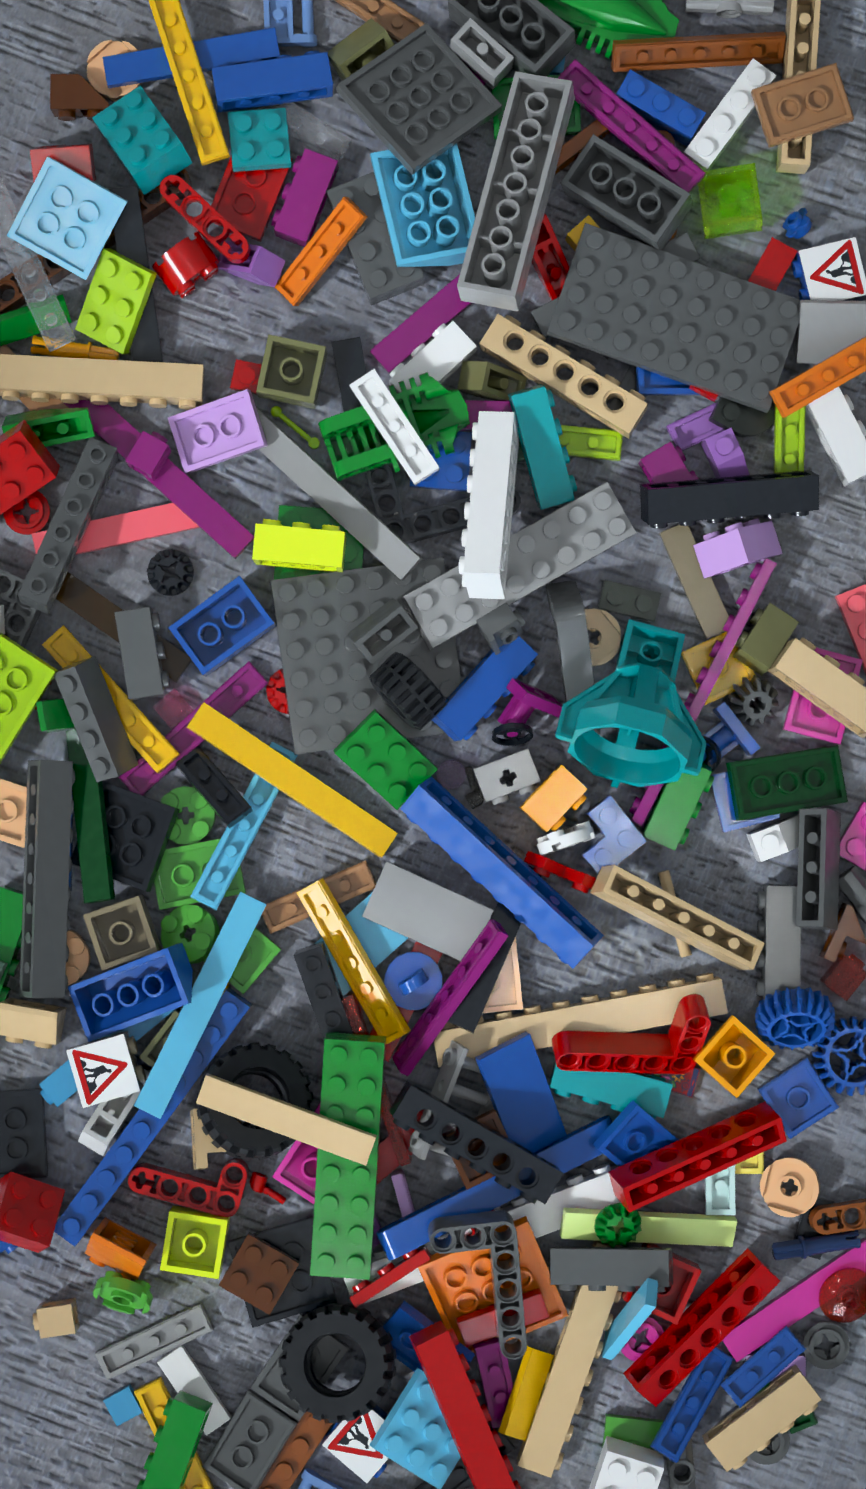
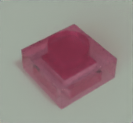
M175 688L153 706L155 711L171 729L194 711Z

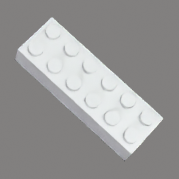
M479 411L478 422H473L472 439L475 440V449H470V466L473 467V475H468L467 493H470V502H465L464 518L468 521L467 529L462 530L461 541L462 547H465V556H460L459 574H462V587H467L469 598L505 599L519 435L515 412Z

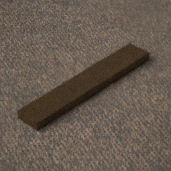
M67 572L56 599L119 643L114 612L124 610ZM157 634L158 642L163 641L166 659H161L163 671L167 670L169 678L177 683L192 660L183 651Z

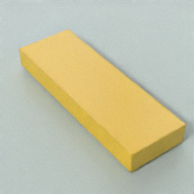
M527 1346L502 1418L499 1433L526 1441L554 1355Z

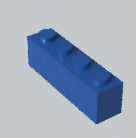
M309 51L304 55L293 57L291 55H280L275 59L264 61L262 59H251L246 63L235 65L227 62L212 68V81L218 113L333 97V81L328 52Z
M520 636L512 643L499 647L501 653L497 655L491 649L445 700L446 706L432 719L453 741H460L463 738L468 740L478 729L475 724L482 717L486 719L495 711L497 706L494 703L501 695L505 698L511 693L506 688L511 679H517L520 674L524 677L535 666L533 660L538 654Z

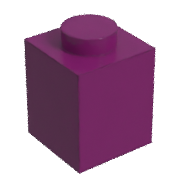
M142 431L125 460L128 467L155 481L172 452L169 445L166 444L168 440L157 432L153 431L150 435Z

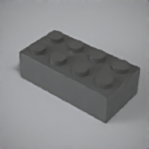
M448 0L449 18L461 28L470 18L514 56L512 69L517 72L547 77L575 47V30L538 0Z
M594 134L560 182L565 195L642 243L658 250L664 249L693 206L690 193Z
M374 172L326 190L332 211L343 197H349L368 216L346 246L371 306L425 284L421 267H397Z

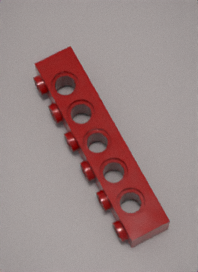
M762 1102L609 1171L614 1194L629 1213L786 1142L782 1119L766 1102Z
M747 1248L682 1313L678 1325L673 1323L623 1374L637 1392L657 1407L777 1286L780 1280Z

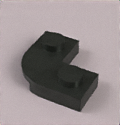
M720 397L708 421L724 430L732 427L734 434L738 437L757 436L768 430L775 421V403L772 401L769 411L765 413Z

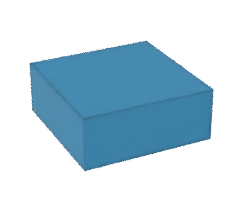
M131 1384L103 1399L116 1426L143 1413Z

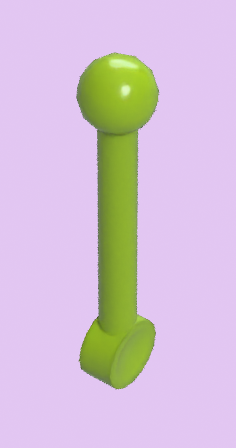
M279 406L271 408V415L279 417L303 437L311 449H317L320 446L318 438L310 437L285 416Z

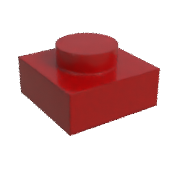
M236 359L230 389L236 391L248 389L251 390L252 394L257 395L256 390L262 365Z

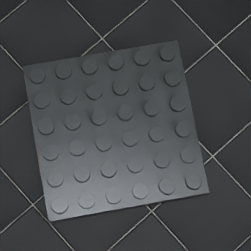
M444 557L421 560L404 581L400 580L385 565L344 570L343 572H329L270 580L294 755L335 749L374 709L407 739L446 734L432 720L421 730L408 725L374 689L369 676L394 652H398L416 664L434 683L446 700L461 683L455 636L429 650L417 628L374 664H371L347 635L392 598L410 616L401 599L403 596L446 573Z

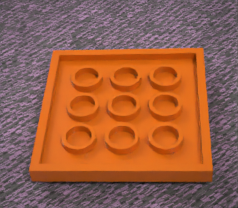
M524 1216L514 1221L518 1240L522 1294L539 1288L550 1316L549 1318L526 1325V1333H529L569 1315L557 1286L550 1285L549 1267L529 1221ZM500 1226L495 1231L504 1232L509 1226ZM489 1249L447 1254L435 1253L430 1255L431 1259L418 1267L443 1324L447 1329L452 1327L458 1341L465 1347L466 1345L456 1318L494 1304ZM503 1253L497 1259L507 1260L511 1254ZM506 1281L500 1287L510 1288L513 1282ZM473 1345L468 1346L467 1348L475 1354Z

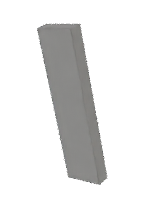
M200 1302L96 1351L95 1355L106 1379L109 1380L213 1331L214 1326L203 1303Z

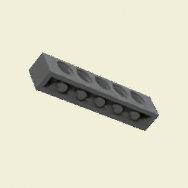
M94 438L88 439L18 595L22 604L49 614L118 461L116 447Z

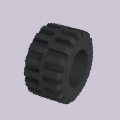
M394 652L369 676L372 686L383 700L408 725L415 729L421 730L446 706L443 695L434 683L416 664L401 653Z

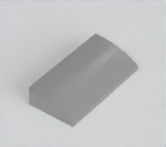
M800 300L799 324L796 330L794 346L796 363L818 364L866 336V301Z
M386 862L362 917L461 961L489 922L494 910Z

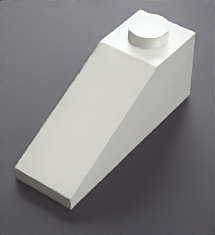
M144 1069L147 1079L150 1072ZM141 1091L100 1103L82 1130L78 1142L104 1156L134 1107Z

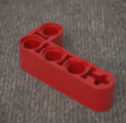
M240 1158L230 1159L223 1167L217 1183L157 1165L140 1163L130 1172L128 1185L132 1191L138 1194L220 1217H230L237 1212L241 1204L249 1176V1167ZM233 1166L238 1167L242 1170L243 1177L239 1180H233L228 1176L227 1170ZM141 1172H145V1178L149 1179L144 1184H140V1178L136 1177ZM157 1175H159L160 1179L158 1180L155 1189L153 1188V1185L155 1184L154 1180L157 1177ZM167 1179L174 1180L178 1185V1191L174 1193L166 1191L163 1182ZM195 1187L203 1188L206 1191V1199L201 1201L194 1199L191 1194L192 1189ZM223 1195L231 1196L235 1201V1206L224 1208L220 1204V1197Z

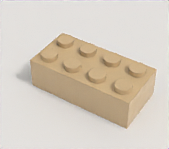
M794 638L787 641L768 672L859 737L866 738V687L863 686L865 681L852 672L849 674L844 673L839 669L841 664L828 655L822 657L814 651L816 646L805 638L800 640Z

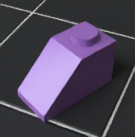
M225 241L232 249L231 255L235 252L238 254L243 252L241 248L242 243L237 246L232 241ZM249 244L251 249L250 256L243 263H232L220 254L218 258L220 262L217 265L218 269L257 285L275 288L277 281L281 277L285 260L262 246Z
M732 427L702 442L701 446L716 478L749 475L744 454Z

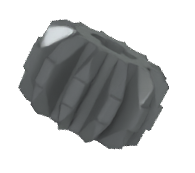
M754 675L751 681L746 677H742L743 684L741 686L733 684V689L736 693L728 695V699L732 702L729 707L736 714L740 722L746 720L748 725L753 726L756 720L764 724V717L766 715L774 717L771 708L779 706L778 701L775 699L778 692L774 687H771V682L768 679L761 681L759 676Z

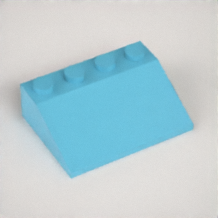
M457 143L413 175L410 174L390 150L371 153V162L397 267L462 264L474 225L475 214Z

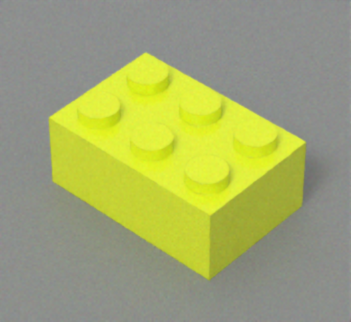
M263 519V524H255L252 560L256 565L343 572L346 534L340 530L339 526L322 525L321 530L311 529L309 523L293 522L292 527L282 526L280 524L281 521Z

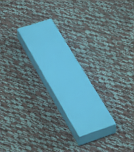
M647 1278L611 1323L609 1330L605 1331L602 1358L614 1359L656 1308L657 1280Z

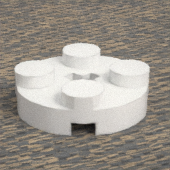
M587 821L565 830L561 829L546 834V836L536 840L539 854L542 856L574 846L579 842L596 838L593 826Z

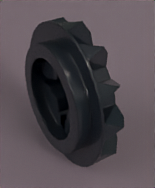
M169 549L159 551L151 558L147 568L149 583L157 592L167 596L181 594L191 585L194 569L192 562L184 553ZM178 562L175 572L181 579L169 577L168 580L162 583L166 573L160 565L170 568Z

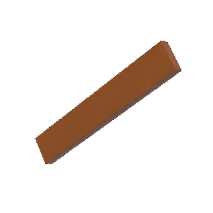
M783 31L613 40L611 69L613 72H627L629 70L646 71L748 65L753 58L760 64L783 63L786 35Z

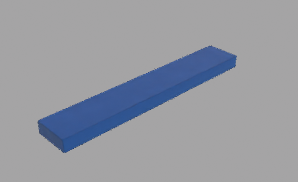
M275 27L193 41L202 72L212 71L213 67H217L222 63L229 62L235 65L246 63L251 59H262L264 61L280 56ZM164 47L103 57L109 89L173 78Z

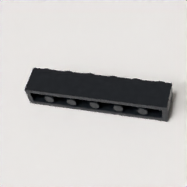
M810 470L640 484L641 519L650 525L651 528H666L668 523L679 522L681 526L696 525V521L707 520L708 523H723L725 518L733 517L738 521L753 520V516L763 515L764 518H780L781 513L790 512L794 516L809 515V511L819 510V475Z

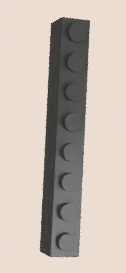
M28 760L19 997L65 998V991L68 986V978L65 973L66 961L69 957L67 932L70 927L68 902L71 898L69 873L72 869L70 843L73 839V830L71 828V814L74 810L72 785L75 781L73 761Z

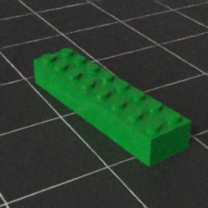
M327 1032L324 1039L320 1115L375 1134L377 1137L366 1166L318 1148L310 1276L370 1280L386 1036Z

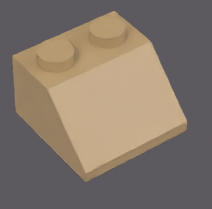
M7 998L0 1002V1035L6 1036L5 1041L22 1044L23 1040L35 1041L34 1046L51 1049L52 1044L57 1045L61 1042L67 1008Z

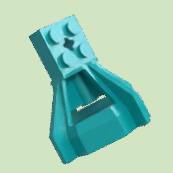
M629 619L624 631L615 671L562 706L555 737L569 742L567 752L593 775L612 780L611 787L618 788L620 782L636 787L677 782L682 773L698 776L701 771L706 741L676 690L675 680L685 639V634ZM619 728L616 744L603 738L593 729ZM639 732L653 736L669 746L657 750L635 749Z

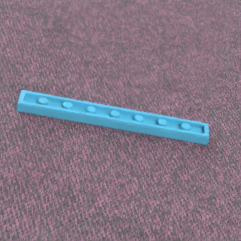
M242 892L239 893L192 987V1001L183 1006L134 1107L161 1119L267 904Z

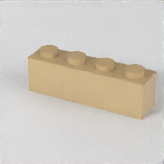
M795 1364L771 1382L769 1386L754 1395L741 1408H737L707 1431L702 1437L707 1447L726 1472L732 1468L736 1470L747 1462V1457L754 1451L759 1452L765 1449L771 1443L770 1439L779 1432L783 1434L790 1430L795 1424L794 1421L802 1414L806 1416L812 1413L818 1407L817 1403L821 1401V1398Z

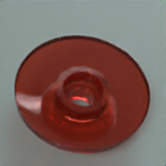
M845 1268L834 1272L824 1281L819 1292V1305L829 1319L846 1323L855 1321L866 1314V1273L856 1268Z

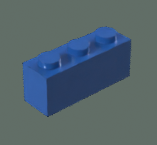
M629 70L616 93L617 96L658 131H668L674 137V140L686 147L693 140L706 115V112L632 70Z

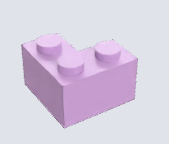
M759 518L725 527L726 533L720 534V531L706 534L703 536V542L693 545L704 579L783 554L772 520L760 523Z

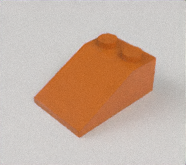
M105 1217L90 1237L85 1254L90 1256L89 1260L100 1267L107 1265L115 1269L125 1279L138 1280L157 1244Z

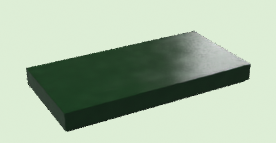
M838 745L726 763L736 821L848 802Z

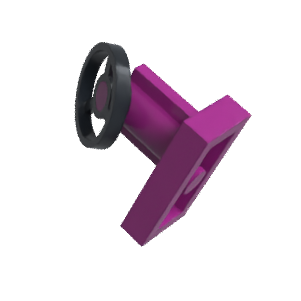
M512 678L506 688L513 694V697L497 720L503 725L493 729L492 740L496 744L503 746H516L527 743L533 738V730L525 723L536 708L559 718L563 705L552 694ZM521 731L528 732L526 736L518 738L521 735ZM496 735H504V737L512 739H501Z

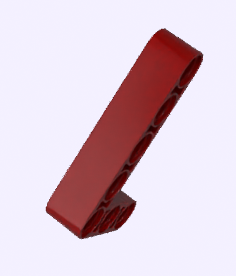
M690 994L680 1000L668 1034L561 1031L552 1038L556 1065L559 1069L565 1071L686 1074L692 1071L697 1064L693 1059L702 1050L711 1026V1020L704 998L698 994Z

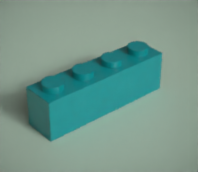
M540 384L509 393L508 398L512 412H515L518 435L537 506L542 510L575 500L573 492L577 491V485L573 474L568 475L566 464L570 463L566 446L561 447L558 436L563 435L559 419L553 418L551 407H555V401L552 391L550 389L546 390V387Z
M555 1061L549 1086L554 1089L555 1094L571 1097L572 1093L583 1096L582 1100L590 1104L599 1105L600 1101L611 1104V1109L620 1112L634 1100L656 1119V1116L661 1118L665 1116L673 1083L669 1079L646 1073L565 1071L559 1069Z

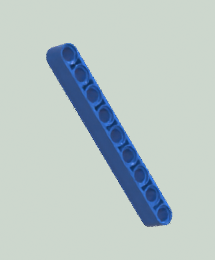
M609 1115L601 1117L534 1153L559 1167L563 1173H566L603 1154L593 1143L610 1126L612 1120ZM523 1168L519 1172L518 1178L520 1180L528 1179L531 1176L532 1168ZM494 1176L468 1190L464 1186L379 1229L376 1235L388 1260H393L430 1242L428 1225L433 1219L444 1216L488 1212L519 1197L521 1190L514 1186H511L510 1189L503 1187L494 1180L496 1178ZM439 1232L436 1234L435 1238H438L448 1232Z

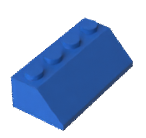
M179 943L69 986L68 990L88 1042L191 1003L193 970L183 943Z

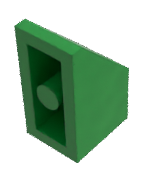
M64 699L36 702L40 730L42 732L53 733L75 729Z

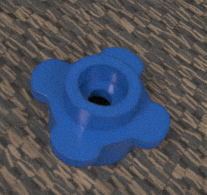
M805 208L791 213L783 223V228L787 230L786 236L788 238L794 237L799 239L805 236L811 229L812 222L806 216L807 210Z

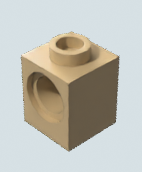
M76 1298L41 1303L38 1306L36 1313H33V1325L35 1331L39 1330L40 1339L75 1334L80 1325Z

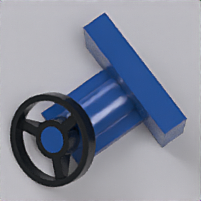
M725 701L712 709L720 719V722L702 735L706 741L702 763L708 765L709 762L710 765H713L716 762L712 773L719 767L721 758L737 745H740L747 756L760 749V746Z

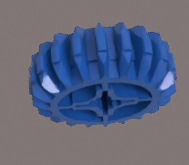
M799 986L796 989L786 987L784 991L775 990L774 995L766 994L765 999L759 1001V1006L756 1008L755 1013L756 1029L758 1034L761 1035L762 1041H768L770 1046L778 1045L779 1049L790 1047L791 1050L797 1047L804 1049L808 1045L815 1047L816 1042H824L825 1037L831 1036V1031L835 1029V1009L828 996L822 995L821 991L813 992L811 987L801 989Z
M851 1016L849 1025H847L845 1018L840 1017V1027L837 1028L834 1024L835 1029L831 1031V1036L825 1037L822 1043H815V1045L821 1047V1051H812V1056L821 1058V1060L814 1062L813 1067L815 1069L824 1068L818 1073V1077L821 1080L829 1077L825 1085L831 1088L836 1084L835 1091L841 1094L846 1086L847 1095L853 1096L855 1087L860 1095H864L866 1073L855 1079L848 1078L850 1075H853L856 1068L860 1066L866 1067V1056L863 1052L865 1043L862 1042L864 1036H866V1019L863 1018L858 1025L857 1017ZM856 1032L848 1044L844 1046L834 1044L842 1035ZM852 1049H854V1053L864 1059V1061L856 1059V1061L852 1060V1063H849L850 1059L839 1051L847 1053L848 1051L852 1052ZM830 1052L839 1056L841 1060L839 1068L841 1073L839 1077L834 1073L830 1065Z

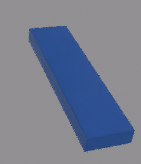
M715 1347L691 1371L650 1445L652 1449L674 1463L679 1461L734 1358Z

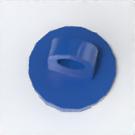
M406 952L398 955L388 965L384 985L397 1006L406 1010H420L428 1007L442 988V974L438 964L430 956L421 952Z

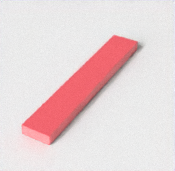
M174 503L91 520L75 555L200 527ZM47 530L32 533L36 554Z

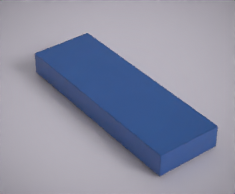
M785 1326L720 1385L741 1408L802 1354L806 1348L791 1330Z

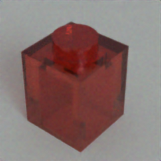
M843 954L841 958L836 959L819 981L841 999L847 1001L866 978V971L863 970L866 964L853 954L849 957Z

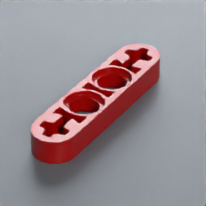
M169 175L160 183V193L165 201L225 258L236 264L243 263L248 259L251 249L246 238L189 184L177 175ZM179 184L178 189L185 197L182 202L176 194L171 193L169 195L168 187L170 185L176 187ZM193 202H198L203 207L201 214L196 217L187 214V207ZM213 222H220L224 227L223 232L216 237L209 235V225ZM228 236L235 245L238 246L242 243L241 248L243 252L241 254L235 252L231 255L232 249L225 242Z

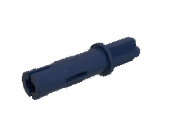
M858 1230L808 1238L798 1236V1239L773 1243L772 1255L775 1260L795 1257L806 1259L807 1256L860 1248L861 1241L860 1238L857 1239L859 1236Z

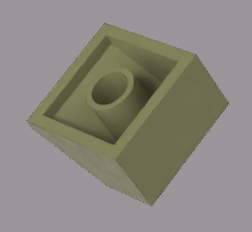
M371 18L328 51V58L343 81L394 46V43L386 29Z

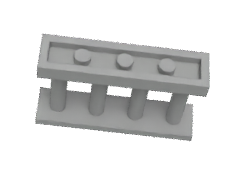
M452 1040L449 1048L443 1054V1063L431 1094L448 1103L450 1096L453 1095L480 1104L481 1107L477 1116L494 1109L488 1091L482 1093L455 1084L462 1067L480 1073L476 1059L466 1056L469 1049ZM424 1109L419 1122L427 1121L431 1116V1110ZM447 1124V1125L456 1127L455 1124ZM415 1130L412 1133L408 1150L419 1159L425 1160L429 1150L449 1156L444 1152L446 1147L437 1142L432 1146L418 1137L420 1132Z

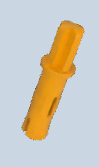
M36 335L32 338L31 344L36 345L31 347V354L119 360V352L108 347L95 346L92 342L83 344L38 337Z

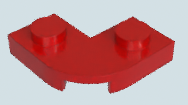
M530 851L527 852L524 862L534 866L533 870L537 874L549 878L550 874L572 883L571 888L585 894L588 893L589 889L592 890L596 881L595 877Z

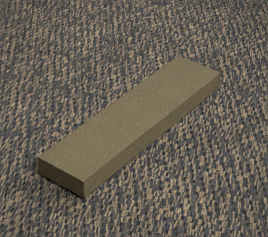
M676 525L659 533L705 639L707 640L725 632L722 629L729 616L712 578L704 579L693 546L696 542L689 526Z

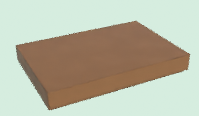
M836 63L764 85L751 91L769 148L854 120Z

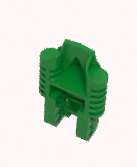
M538 0L575 30V34L578 35L577 45L581 46L586 38L588 41L585 49L591 50L595 42L598 44L595 53L600 55L603 48L606 47L607 50L604 57L608 59L612 55L613 40L675 37L679 19L668 11L666 4L663 3L664 0Z
M428 372L419 375L421 386L417 387L414 377L409 378L412 388L409 390L406 389L404 381L398 382L401 392L398 394L394 384L389 385L391 395L428 450L433 449L435 458L441 457L438 446L441 445L446 455L454 453L453 443L457 433L470 424L467 404L458 389L447 390L437 380L429 376ZM363 406L331 416L318 423L338 481L389 463L393 464L395 473L400 471L398 459Z

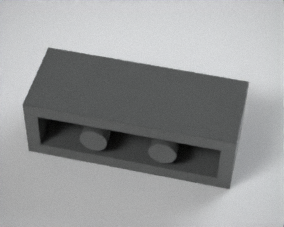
M151 607L114 612L128 699L134 701L167 695L166 688H170L168 671H163L161 659H166L163 641L158 642L156 632L161 630L159 614L153 613Z

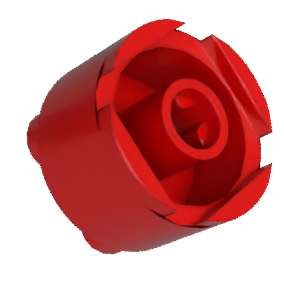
M199 232L194 233V240L191 241L189 237H186L161 256L164 262L160 266L157 262L152 265V268L172 295L176 296L179 294L182 299L196 289L194 283L203 278L207 281L219 272L217 265L220 260Z

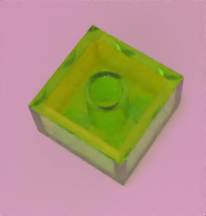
M755 163L704 171L705 177L697 184L704 239L762 231L763 219Z

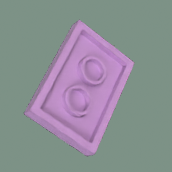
M248 389L168 417L182 467L186 474L268 446L251 390Z

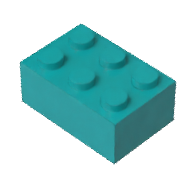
M138 86L92 117L103 138L144 195L159 186L165 177L175 175L193 163L180 139L141 86Z

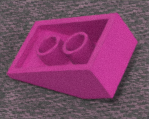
M320 1103L314 1111L317 1114H320ZM296 1140L272 1177L314 1204L318 1148Z

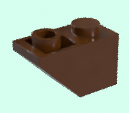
M50 74V109L59 120L74 121L76 117H87L88 120L93 121L92 117L110 106L80 74Z

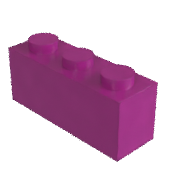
M306 148L302 156L298 155L292 169L295 176L292 183H286L282 194V199L285 202L281 210H276L272 219L271 226L274 227L276 237L302 247L307 245L313 237L327 201L326 190L332 188L339 170L338 160Z

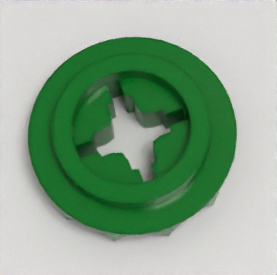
M622 1203L608 1205L599 1212L595 1219V1233L602 1244H609L612 1248L616 1245L626 1247L627 1242L631 1240L636 1241V1235L642 1231L641 1217L637 1210L629 1213ZM622 1218L624 1227L615 1233L613 1226H617Z

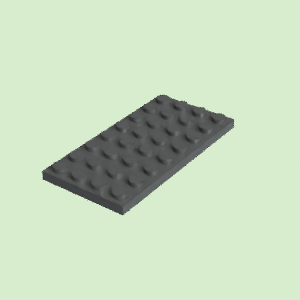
M585 223L547 335L767 413L773 401L769 391L778 386L799 324L800 300Z

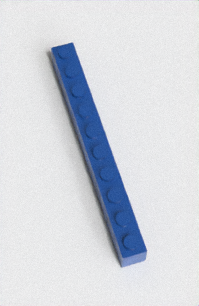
M230 987L224 992L161 1119L141 1109L137 1111L56 1222L55 1233L74 1247L79 1243L250 1009L252 1004Z

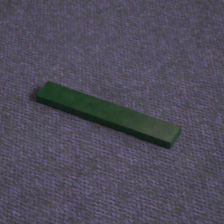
M76 729L67 730L69 761H73V769L75 771L72 796L84 903L92 904L114 900L115 893L102 781L96 782Z

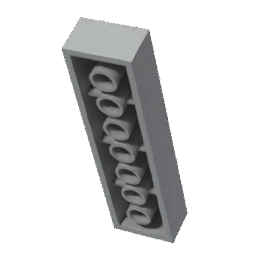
M515 71L457 283L461 301L519 311L575 100L573 82L570 80Z
M606 482L510 537L505 599L469 598L467 587H462V574H459L458 565L403 596L401 600L412 620L417 625L429 650L474 626L477 624V619L502 604L507 603L508 606L628 539L636 531L609 483Z

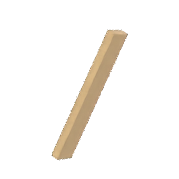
M209 1073L205 1075L196 1101L199 1105L365 1166L377 1137L375 1134Z

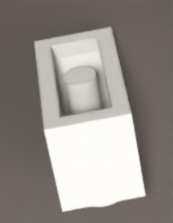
M799 814L746 834L756 861L763 862L798 848Z

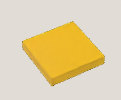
M727 632L681 652L682 659L696 689H698L700 684L695 681L702 667L709 668L713 660L709 654L716 640L722 642ZM734 646L704 706L735 692L733 684L741 686L743 684L742 677H746L751 681L755 675L751 668L733 657L738 647Z

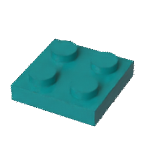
M286 108L228 112L233 172L291 168Z

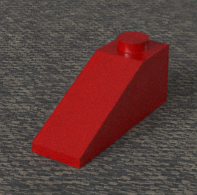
M544 213L531 263L552 301L560 296L570 267L549 219Z

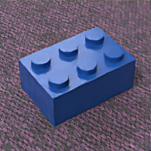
M238 576L168 628L202 675L207 677L273 629L276 624L241 576Z

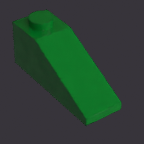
M88 407L32 410L8 415L1 426L4 434L25 420L45 447L95 437Z

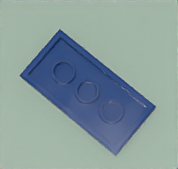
M525 1031L475 1057L492 1105L509 1139L534 1153L567 1135L531 1035Z

